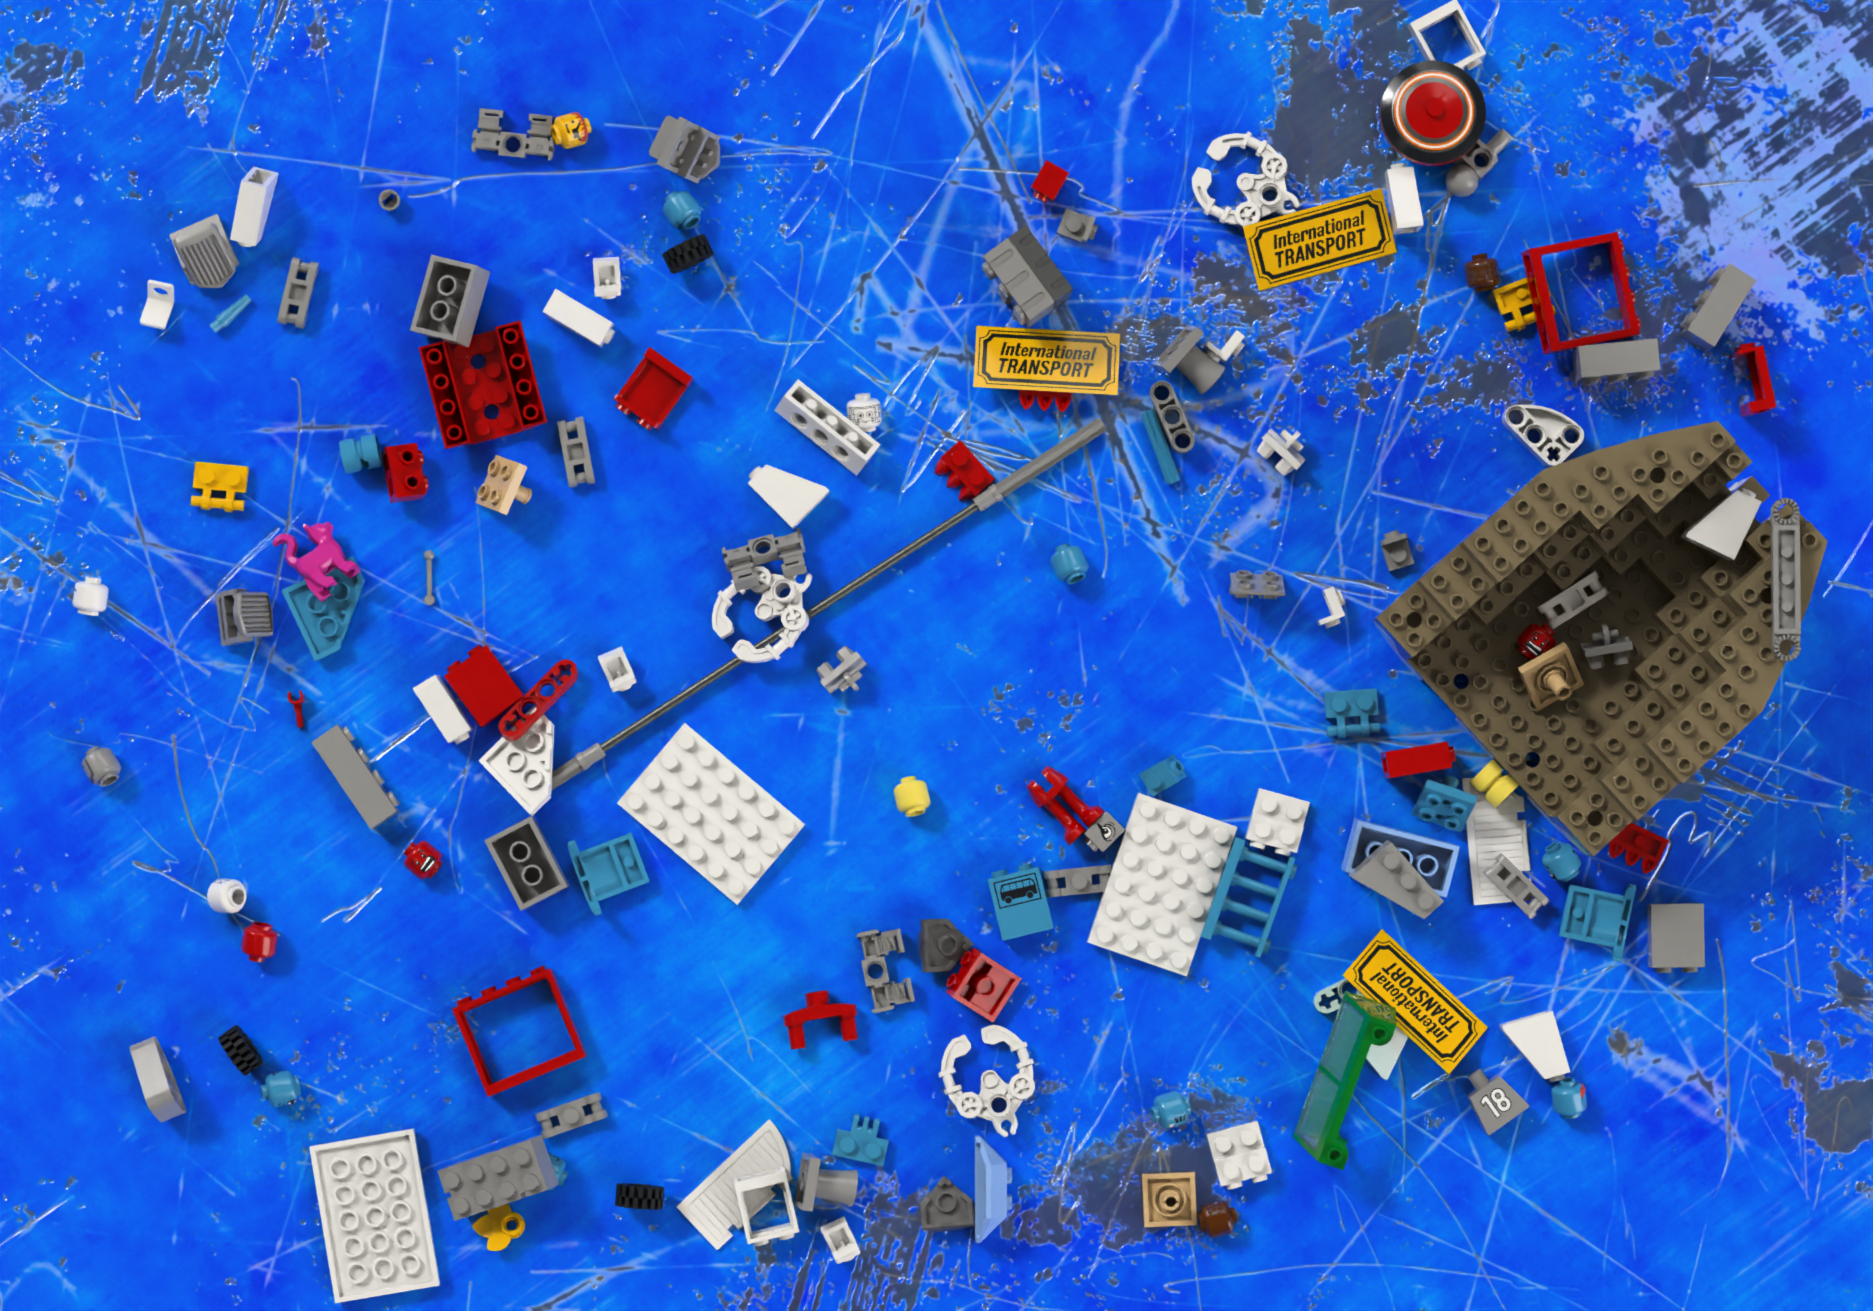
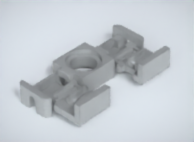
M480 108L478 128H481L480 133H478L479 129L473 131L471 147L473 152L476 153L477 149L499 151L498 155L526 158V154L548 156V160L553 159L555 142L552 137L548 141V135L551 136V125L554 116L529 113V121H532L531 130L527 131L529 133L528 138V134L500 133L502 127H499V119L503 118L504 111ZM486 114H489V115H499V117H496V116H487ZM533 118L536 120H545L546 122L534 121ZM511 137H516L519 139L521 146L518 151L512 153L507 150L506 141Z
M796 528L797 532L774 538L773 534L751 539L748 540V545L736 549L726 550L723 547L722 554L727 571L732 574L736 591L759 585L756 572H752L751 568L779 559L784 562L781 565L784 578L806 573L807 569L803 557L806 549L800 528ZM761 547H770V550L766 553L761 554L757 552Z
M900 928L881 932L879 936H876V933H880L877 929L860 932L856 935V938H861L865 960H861L866 987H871L875 1009H871L873 1013L892 1010L894 1005H890V1003L893 1002L897 1005L915 1001L910 977L903 979L904 982L895 984L894 981H891L890 984H886V982L890 981L885 956H880L881 954L889 955L888 952L897 950L898 953L905 952ZM895 935H896V937H897V942H898V947H899V949L897 948V943H896ZM877 963L882 966L883 974L880 978L873 979L868 975V967L871 964ZM905 982H907V983H906V986H907L908 996H907V992H906Z

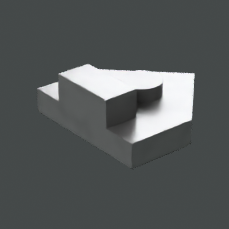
M948 919L920 920L918 954L919 959H921L922 972L950 971L964 953L974 945Z
M943 1176L930 1194L920 1203L922 1232L962 1230V1228L975 1227L973 1199Z

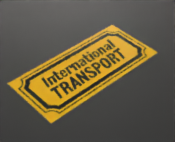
M1382 188L1243 226L1259 291L1397 253Z
M977 326L973 387L1118 395L1120 334Z
M1383 929L1380 930L1342 975L1366 998L1395 1007L1396 1026L1448 1074L1452 1072L1488 1028Z

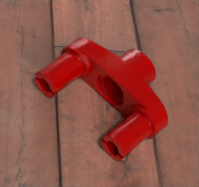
M828 990L806 993L807 1007L783 1016L784 1026H787L791 1050L806 1047L803 1024L805 1021L836 1016L840 1020L843 1041L858 1039L855 1015H857L856 1004L830 1003Z

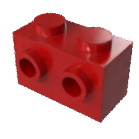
M417 443L386 447L381 452L390 503L423 498L427 494L426 491L429 489L427 476L423 475L421 465L424 464L422 451L418 450Z

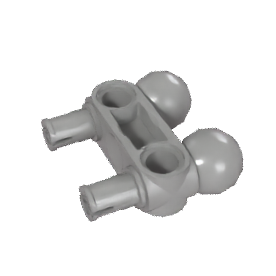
M1500 129L1487 144H1484L1479 139L1465 156L1456 160L1458 165L1450 168L1446 174V186L1450 193L1465 197L1475 192L1478 187V181L1498 162V154L1512 140L1507 131ZM1474 157L1483 158L1486 163L1485 167H1478L1474 163Z

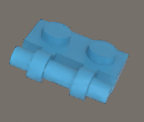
M1377 688L1324 692L1325 719L1336 718V726L1326 727L1327 737L1337 736L1339 739L1346 738V735L1361 734V737H1368L1370 734L1380 733V724L1369 723L1368 715H1379ZM1345 717H1360V724L1345 725Z

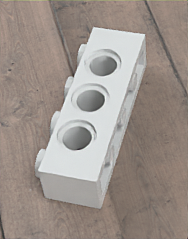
M799 379L783 396L774 410L856 476L881 445Z

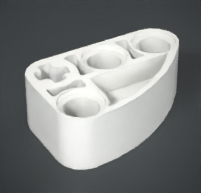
M1513 405L1505 410L1502 415L1503 425L1546 467L1562 463L1584 440V431L1576 422L1550 408L1536 405ZM1511 411L1520 413L1522 418L1520 424L1516 425L1510 422L1509 413ZM1529 430L1538 431L1540 434L1538 443H1532L1528 440L1527 433ZM1566 430H1573L1577 434L1575 443H1569L1565 440L1564 434ZM1548 449L1550 451L1553 449L1557 451L1555 455L1557 461L1555 459L1548 460Z

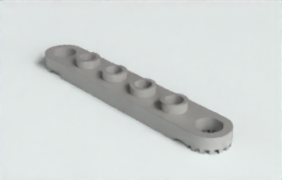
M1789 498L1777 500L1771 508L1772 652L1778 660L1785 662L1797 658L1801 650L1800 511L1797 503ZM1782 504H1787L1792 508V516L1787 520L1780 518L1778 508ZM1783 640H1789L1793 644L1794 649L1789 656H1785L1780 652L1779 645Z

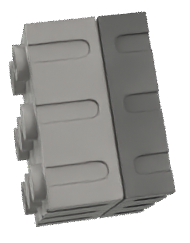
M1026 225L983 255V272L990 281L992 279L997 281V294L1005 305L1010 302L1014 309L1012 314L1021 326L1025 323L1028 328L1053 311V309L1071 298L1073 288Z

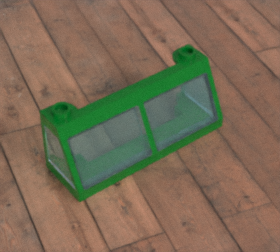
M1345 991L1293 1133V1138L1318 1162L1344 1170L1347 1162L1348 1149L1346 1147L1347 1139L1340 1136L1339 1130L1371 1044L1377 1046L1387 1044L1392 1039L1397 1025L1395 1007Z

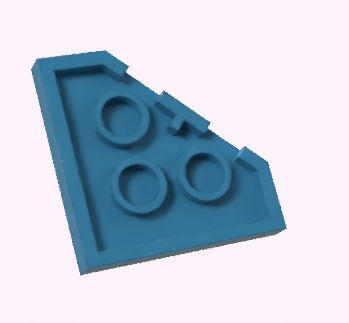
M353 556L346 559L347 561H353L357 564ZM337 568L329 572L326 576H332L337 584L327 588L331 595L323 602H320L310 591L305 580L281 590L315 662L340 651L365 582L361 571L352 578L347 577Z

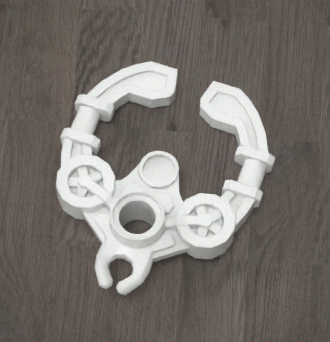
M1247 132L1246 134L1234 133L1223 135L1211 142L1206 154L1214 161H1220L1225 158L1231 147L1245 149L1246 146L1257 150L1255 155L1263 158L1261 165L1263 173L1259 175L1248 173L1239 175L1237 186L1246 196L1247 201L1240 203L1236 210H1232L1229 206L1223 210L1214 205L1216 200L1210 198L1207 193L1212 183L1211 172L1208 169L1197 167L1192 177V187L1199 204L1204 209L1203 214L1207 216L1210 214L1220 219L1219 222L1222 224L1227 223L1243 228V226L1260 222L1261 218L1274 212L1280 215L1296 212L1294 209L1286 210L1284 208V203L1288 200L1293 202L1295 208L1300 207L1301 204L1297 197L1286 190L1284 178L1288 170L1286 159L1281 154H1278L1268 144V141H1260L1252 137V133ZM1268 190H1274L1278 195L1275 200L1266 201L1263 199L1264 193Z
M756 566L752 568V572H756L759 585L736 591L732 579V584L723 592L720 590L717 593L719 596L712 613V628L722 640L734 632L733 623L726 616L728 607L733 604L730 599L739 591L742 595L748 589H751L756 594H762V598L755 608V614L761 621L767 622L781 616V622L786 629L779 634L782 639L773 647L768 644L765 648L755 649L749 641L741 639L732 648V651L741 661L748 663H761L775 658L776 660L780 659L779 655L788 647L792 648L801 632L809 625V617L803 609L802 593L809 587L812 575L807 574L805 582L799 584L796 582L797 575L784 578V575L771 574L765 567ZM783 589H791L787 597L780 598V593Z
M990 1025L981 1029L983 1042L995 1045L1004 1041L1010 1046L1011 1052H1017L1020 1063L1016 1064L1017 1069H1020L1019 1073L1011 1078L1009 1084L1005 1083L995 1071L987 1070L981 1076V1091L979 1095L973 1092L962 1093L961 1085H955L952 1074L956 1073L954 1068L955 1059L966 1055L971 1049V1043L965 1035L952 1039L948 1044L942 1059L941 1072L938 1075L944 1082L946 1088L944 1090L945 1095L949 1096L961 1116L967 1119L980 1117L990 1120L997 1133L1007 1137L1008 1132L1002 1129V1122L1005 1120L1011 1122L1010 1133L1012 1135L1016 1134L1018 1122L1015 1112L1022 1101L1031 1097L1035 1091L1032 1066L1034 1062L1033 1059H1030L1026 1049L1028 1047L1027 1042H1022L1014 1033L1004 1027ZM998 1098L1004 1099L1007 1102L1006 1109L1001 1113H997L992 1109L993 1101Z

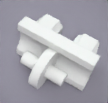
M1271 428L1262 437L1263 441L1257 449V452L1266 459L1274 451L1283 457L1275 466L1283 476L1293 471L1294 468L1297 470L1306 460L1298 453L1304 447L1296 440L1301 435L1299 431H1296L1292 436L1284 429L1278 435Z

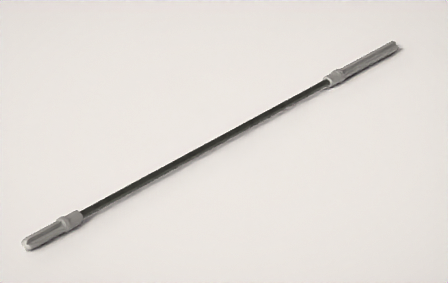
M1100 418L1095 419L1000 482L989 486V489L972 499L974 501L972 504L808 609L806 612L809 620L978 510L982 512L996 502L1002 501L1011 492L1106 432L1107 429ZM784 626L780 627L753 646L755 649L765 648L768 644H773L781 638L779 634L784 632L786 628ZM737 656L602 744L597 742L582 753L576 754V757L552 771V790L581 771L590 768L592 764L606 756V751L730 672L744 661H741Z

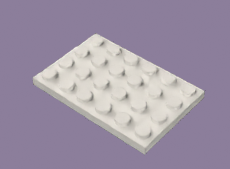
M686 723L682 725L617 802L618 805L737 905L805 826L800 819Z
M1137 793L1087 942L1187 976L1237 827Z
M415 1129L309 1146L335 1303L439 1286L440 1279Z

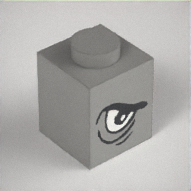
M1105 811L1083 833L1087 837L1084 842L1094 852L1098 849L1104 852L1125 829Z

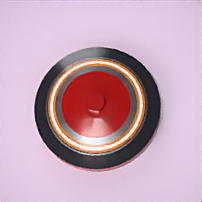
M1443 61L1418 62L1400 71L1387 86L1380 106L1381 127L1389 144L1407 160L1426 166L1449 164L1465 156L1479 140L1486 120L1484 97L1475 80L1461 68Z

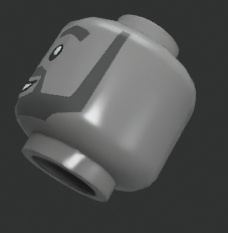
M95 746L86 752V757L82 761V767L92 784L105 787L114 783L119 778L118 774L121 771V766L113 751L109 748Z

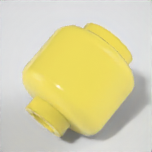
M915 776L902 778L900 780L901 784L894 788L898 811L905 813L906 817L925 813L926 808L931 803L927 784L922 780H916Z

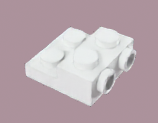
M1258 788L1245 839L1250 840V846L1265 849V845L1276 847L1275 853L1290 856L1291 852L1297 853L1310 802Z
M1257 1120L1206 1134L1221 1187L1226 1185L1227 1190L1235 1189L1242 1186L1241 1181L1252 1179V1183L1268 1179L1267 1174L1272 1173Z

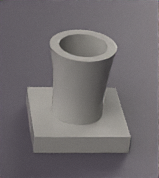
M1186 325L1152 365L1159 372L1170 373L1177 367L1189 379L1197 391L1203 394L1222 375L1225 366L1210 358L1195 345L1204 333L1196 326Z
M802 1152L794 1205L801 1210L813 1212L814 1199L821 1198L852 1207L858 1185L857 1170L819 1169L821 1159L814 1154Z

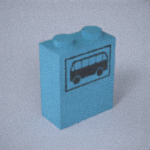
M1032 863L1017 866L1018 872L1010 874L1007 873V869L992 872V878L987 879L1002 941L1054 928L1039 867L1033 868Z

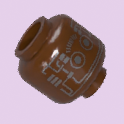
M1487 253L1472 255V261L1464 265L1467 286L1474 289V292L1494 290V285L1500 282L1498 262L1494 258H1488Z
M1225 1201L1205 1204L1201 1208V1213H1197L1202 1234L1207 1233L1210 1238L1232 1233L1233 1223L1238 1222L1234 1207L1229 1208Z

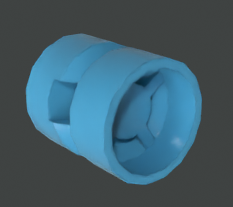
M376 434L361 436L360 441H356L354 438L339 441L341 459L346 474L359 472L364 466L367 469L383 467L381 449Z

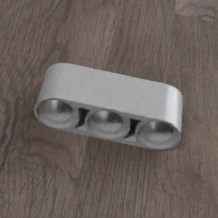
M1157 381L1150 389V401L1172 450L1177 454H1186L1194 446V435L1171 384L1167 381ZM1157 387L1166 388L1169 393L1168 398L1158 400L1154 395V390ZM1175 411L1179 415V421L1173 425L1167 423L1165 420L1166 412ZM1178 435L1188 437L1190 443L1187 448L1182 449L1176 445L1175 438Z

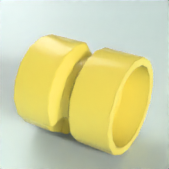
M1492 759L1469 783L1477 791H1485V799L1496 808L1519 785L1510 775L1503 776V769Z

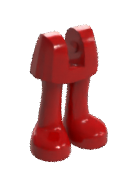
M1046 766L1041 773L1053 787L1046 793L1042 786L1032 780L1027 785V789L1038 808L1045 806L1065 829L1064 840L1070 846L1086 829L1055 798L1059 795L1088 828L1105 811L1098 805L1090 807L1085 804L1067 786L1069 779L1050 766Z

